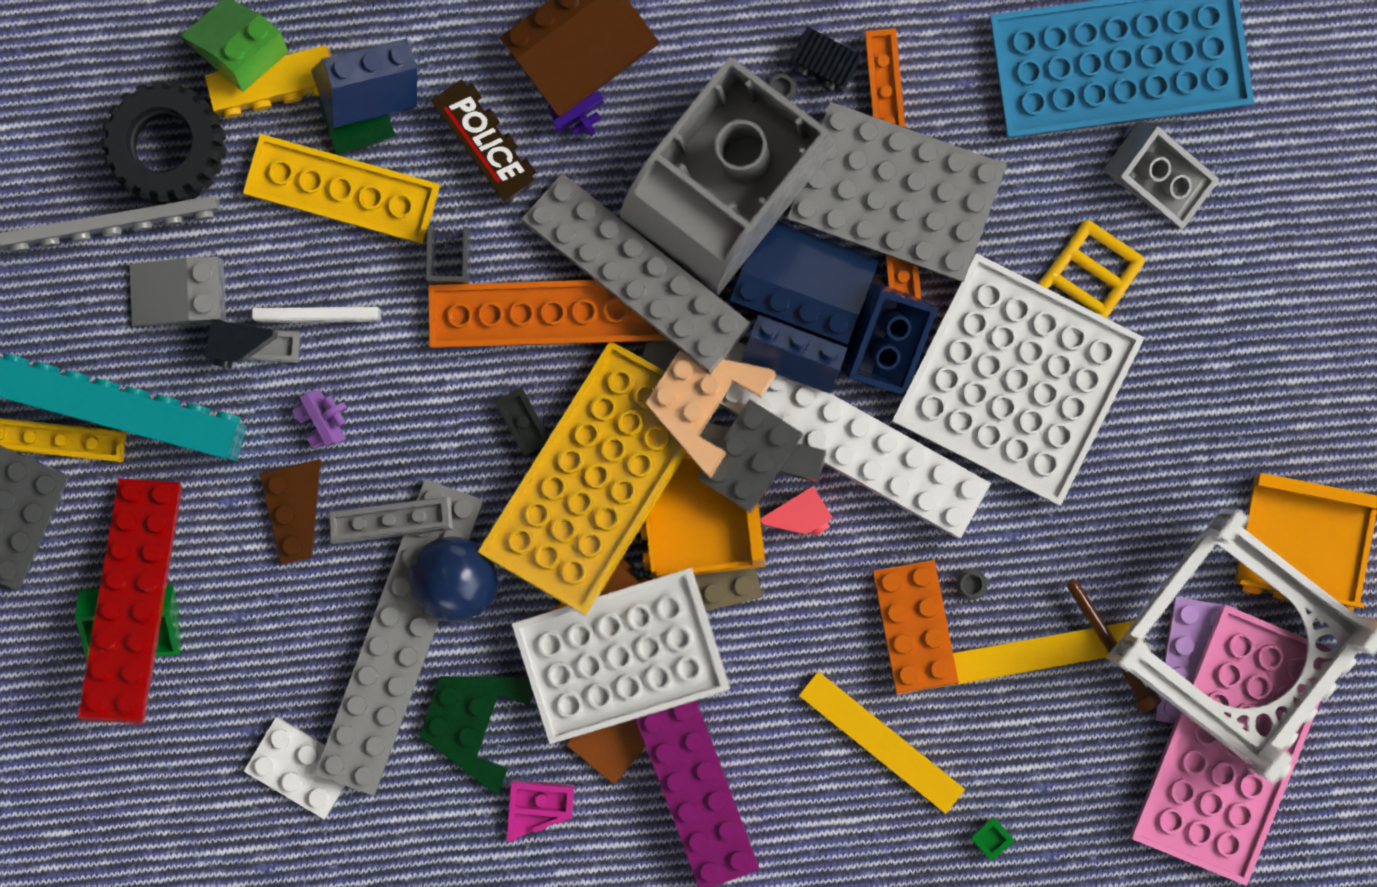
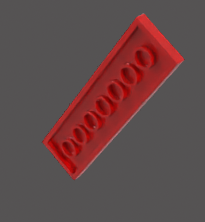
M118 478L78 712L80 721L144 725L182 493L180 482Z

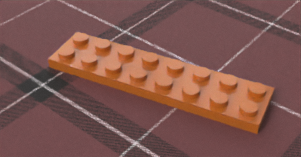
M595 280L428 285L430 348L669 341Z

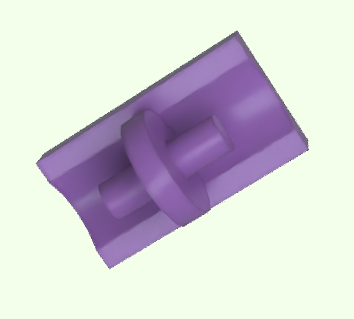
M321 390L312 393L308 392L300 397L301 402L292 409V412L300 423L310 419L313 421L316 429L307 434V440L313 449L338 444L346 439L340 426L345 424L341 415L348 408L345 402L336 405L331 396L324 398Z

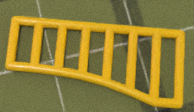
M1084 220L1037 284L1047 289L1054 285L1089 310L1108 318L1144 265L1145 258L1092 221ZM1088 235L1130 262L1120 277L1079 250ZM1071 260L1112 287L1103 303L1060 275Z

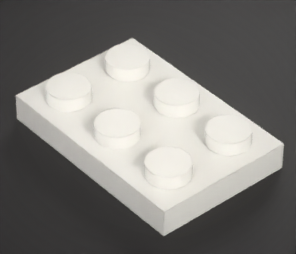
M279 717L274 719L244 770L245 773L323 819L327 818L345 787L342 784L315 775L325 744Z

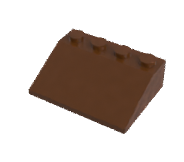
M549 0L499 37L509 55L559 118L660 44L629 0Z

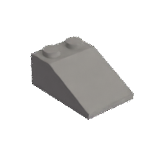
M1139 120L1103 170L1122 187L1180 229L1185 228L1220 180L1160 127Z
M182 258L130 264L133 327L211 323V320L226 322L224 261L221 258Z

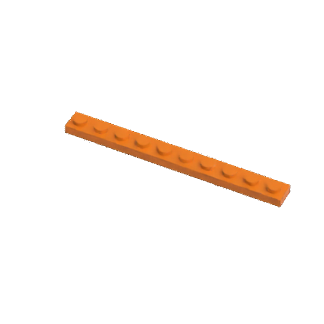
M896 28L865 31L872 115L875 118L905 128ZM886 255L888 287L921 299L919 267Z

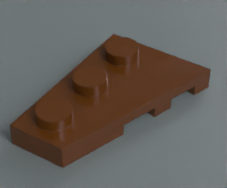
M322 459L260 473L281 565L313 558Z

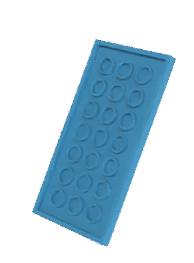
M1095 0L992 14L989 17L1007 139L1252 106L1254 104L1239 0Z

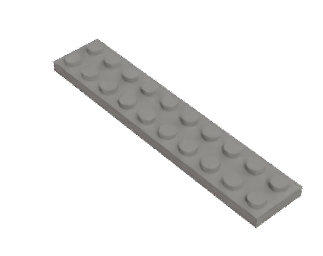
M424 479L417 501L441 497L451 498L453 529L403 536L315 775L372 796H375L439 624V621L435 620L432 615H425L420 604L414 601L411 595V580L408 576L409 567L417 563L419 552L427 544L438 538L457 536L470 540L484 502L482 499Z

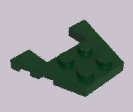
M440 676L419 736L493 793L499 795L508 767L480 758L478 754L498 695L530 705L534 693L529 677Z

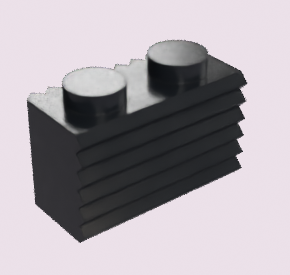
M807 26L789 60V64L793 65L792 71L799 76L808 79L811 75L821 80L819 85L822 88L836 93L837 90L845 91L862 59V55Z

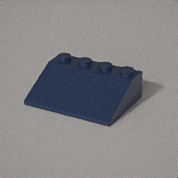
M776 222L744 262L731 296L730 304L848 347L880 260Z

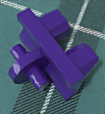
M599 91L594 92L561 118L558 117L548 104L547 106L553 119L552 124L557 133L559 134L579 120L580 123L571 128L575 136L585 130L590 137L595 135L596 132L592 125L600 121L601 117L597 112L589 117H586V115L604 104L603 96Z

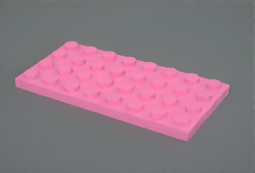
M1222 604L1191 684L1211 699L1226 706L1253 708L1268 704L1285 694L1298 679L1306 660L1307 638ZM1319 643L1315 644L1316 648L1322 652L1333 650ZM1317 657L1313 662V667L1316 670L1321 669L1319 664L1328 659ZM1303 684L1297 687L1299 693H1302L1305 689ZM1284 706L1278 707L1275 711L1279 722L1281 713L1285 712L1286 714ZM1180 711L1129 838L1247 886L1313 719L1308 724L1303 723L1296 731L1298 737L1290 748H1283L1285 752L1294 758L1290 763L1292 768L1282 781L1277 779L1273 784L1245 767L1247 763ZM1224 712L1226 716L1230 717V713ZM1265 713L1259 714L1255 721L1256 731L1261 736H1266L1271 731V720ZM1242 715L1237 719V722L1244 723L1245 725L1242 728L1248 731V717Z

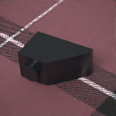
M211 320L205 357L214 359V366L232 368V363L242 364L277 339L278 332L272 329Z

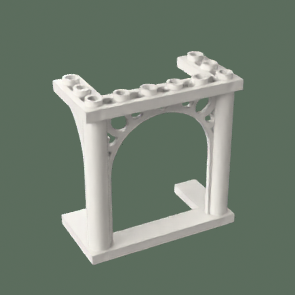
M1221 509L1107 655L1106 659L1115 666L1131 672L1247 763L1245 767L1274 784L1277 779L1282 781L1292 768L1290 763L1294 758L1285 752L1283 748H1290L1298 737L1296 731L1303 723L1308 724L1314 718L1318 711L1315 707L1322 698L1327 699L1337 687V684L1334 682L1341 673L1346 674L1352 669L1356 663L1354 657L1358 651L1374 655L1377 652V620L1359 617L1245 530L1243 525L1249 517L1240 510ZM1216 543L1285 596L1296 608L1305 626L1307 655L1298 679L1285 694L1262 706L1235 708L1211 699L1148 650L1150 646L1142 641ZM1316 618L1320 625L1325 622L1328 627L1314 630L1312 624ZM1323 635H1332L1337 639V646L1331 651L1322 652L1316 648V640ZM1317 657L1328 659L1319 664L1321 669L1316 670L1313 667V662ZM1300 684L1305 686L1302 693L1297 691V687ZM1284 706L1286 714L1285 712L1281 713L1279 722L1275 711L1278 707ZM1224 712L1230 713V717L1226 716ZM1262 713L1267 714L1271 720V731L1266 736L1259 735L1255 727L1256 718ZM1242 715L1248 717V731L1242 728L1245 725L1244 723L1237 722V719Z

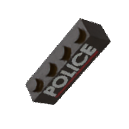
M460 79L431 101L505 205H507L536 184L533 175L537 172L527 158L522 161L514 152L518 149V146L509 133L503 136L496 126L500 124V121L490 108L487 110L482 108L478 102L482 96L472 83L466 86L464 81Z

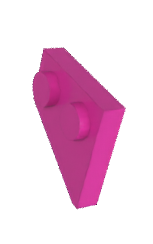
M512 780L507 842H513L518 837L528 833H536L546 829L549 825L559 824L571 819L574 785Z

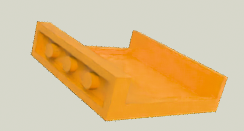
M688 453L684 456L640 528L642 541L648 540L649 547L648 552H643L645 571L651 570L653 580L691 567L694 575L765 567L759 505L757 504L753 512L749 513L700 481L697 477L702 469Z
M1265 473L1254 474L1247 512L1249 519L1246 521L1244 529L1351 612H1353L1354 608H1364V603H1360L1377 514V495ZM1238 561L1234 584L1242 585V592L1261 595V590L1263 589L1273 591V598L1288 600Z

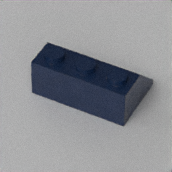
M407 39L323 58L311 70L331 129L417 107V65Z
M871 282L840 368L841 371L850 379L905 395L910 386L938 307L903 291Z
M759 314L741 361L753 366L772 369L777 375L830 394L840 371L847 347Z

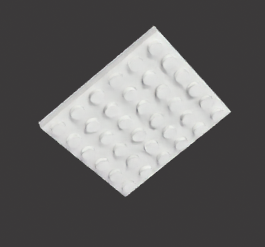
M976 253L964 282L960 283L891 422L1061 506L1145 337Z

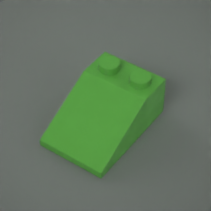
M221 0L180 36L187 45L242 92L288 53L282 34L276 27L259 13L234 0Z

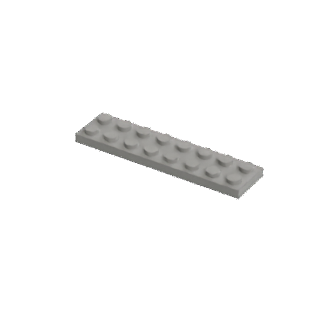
M563 173L522 218L525 225L710 374L752 327L748 320Z

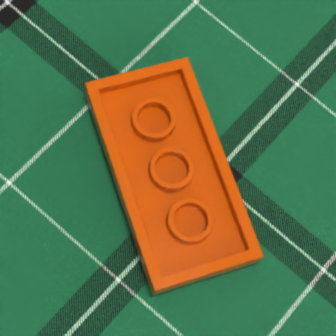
M935 560L874 570L873 577L896 695L958 684L959 681Z

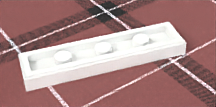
M379 307L252 308V319L257 323L380 322L381 309Z

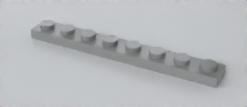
M215 196L2 232L0 233V250L10 249L11 253L24 252L29 250V245L41 243V247H53L60 245V240L72 238V242L87 241L91 239V234L102 233L104 237L122 234L121 229L133 227L134 231H145L152 229V224L164 222V226L182 224L183 218L195 217L196 221L214 218L213 213L221 212L220 201Z

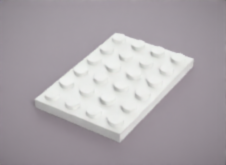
M692 567L598 596L587 616L566 606L512 623L549 744L730 689Z

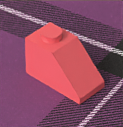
M814 486L760 518V521L765 526L803 535L812 532L815 537L830 527L827 521L833 517Z

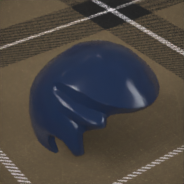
M448 536L430 542L419 552L417 563L409 567L408 576L411 580V595L414 601L420 604L425 615H432L437 621L447 620L450 624L464 622L473 616H479L486 607L492 604L497 592L498 576L493 562L478 553L480 549L478 544L463 537Z

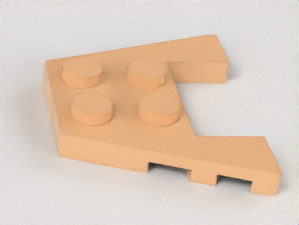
M679 350L646 401V405L699 465L702 471L711 478L726 453L699 435L733 383L762 398L775 378L776 372L768 368L723 359L710 374L687 354Z

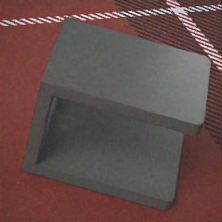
M427 226L426 281L429 284L436 285L470 284L471 230L469 227H463L462 276H434L435 229L433 226Z

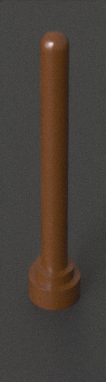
M1075 579L1069 580L1067 582L1068 590L1110 653L1117 644L1115 638L1079 582ZM1118 667L1135 693L1133 695L1136 700L1134 705L1140 714L1151 710L1161 703L1162 700L1154 690H1151L1149 686L1145 687L1143 682L1131 672Z

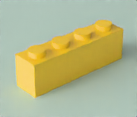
M324 45L285 55L244 92L239 90L220 72L205 75L213 111L218 116L223 115L224 119H229L242 115V110L253 108L254 111H262L271 108V103L282 100L284 104L298 102L302 100V95L314 93V96H320L311 70L323 58L331 57L330 50Z

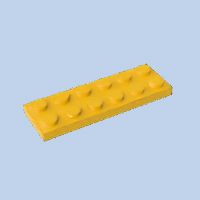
M260 134L243 194L424 245L427 236V226L430 225L441 185Z

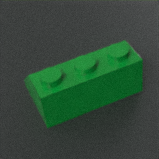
M174 585L166 586L155 657L180 655L179 610ZM99 589L79 590L75 620L86 661L88 659Z

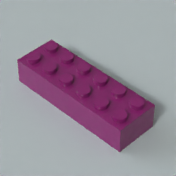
M697 700L636 718L698 886L715 887L760 870Z

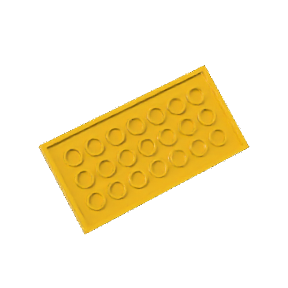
M609 342L478 550V553L577 612L587 616L687 453L646 405V401L666 371L614 342Z

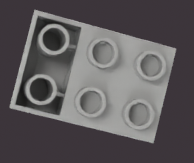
M730 56L640 170L624 199L620 211V219L708 289L719 295L834 150L831 133Z

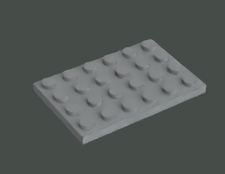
M830 102L822 126L830 131L834 150L794 199L787 219L959 282H964L1007 164Z

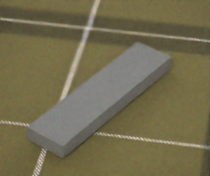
M441 497L329 512L330 543L342 544L452 530L451 498Z

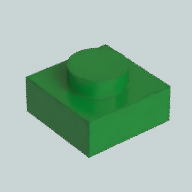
M993 816L970 836L990 861H993L1015 841Z

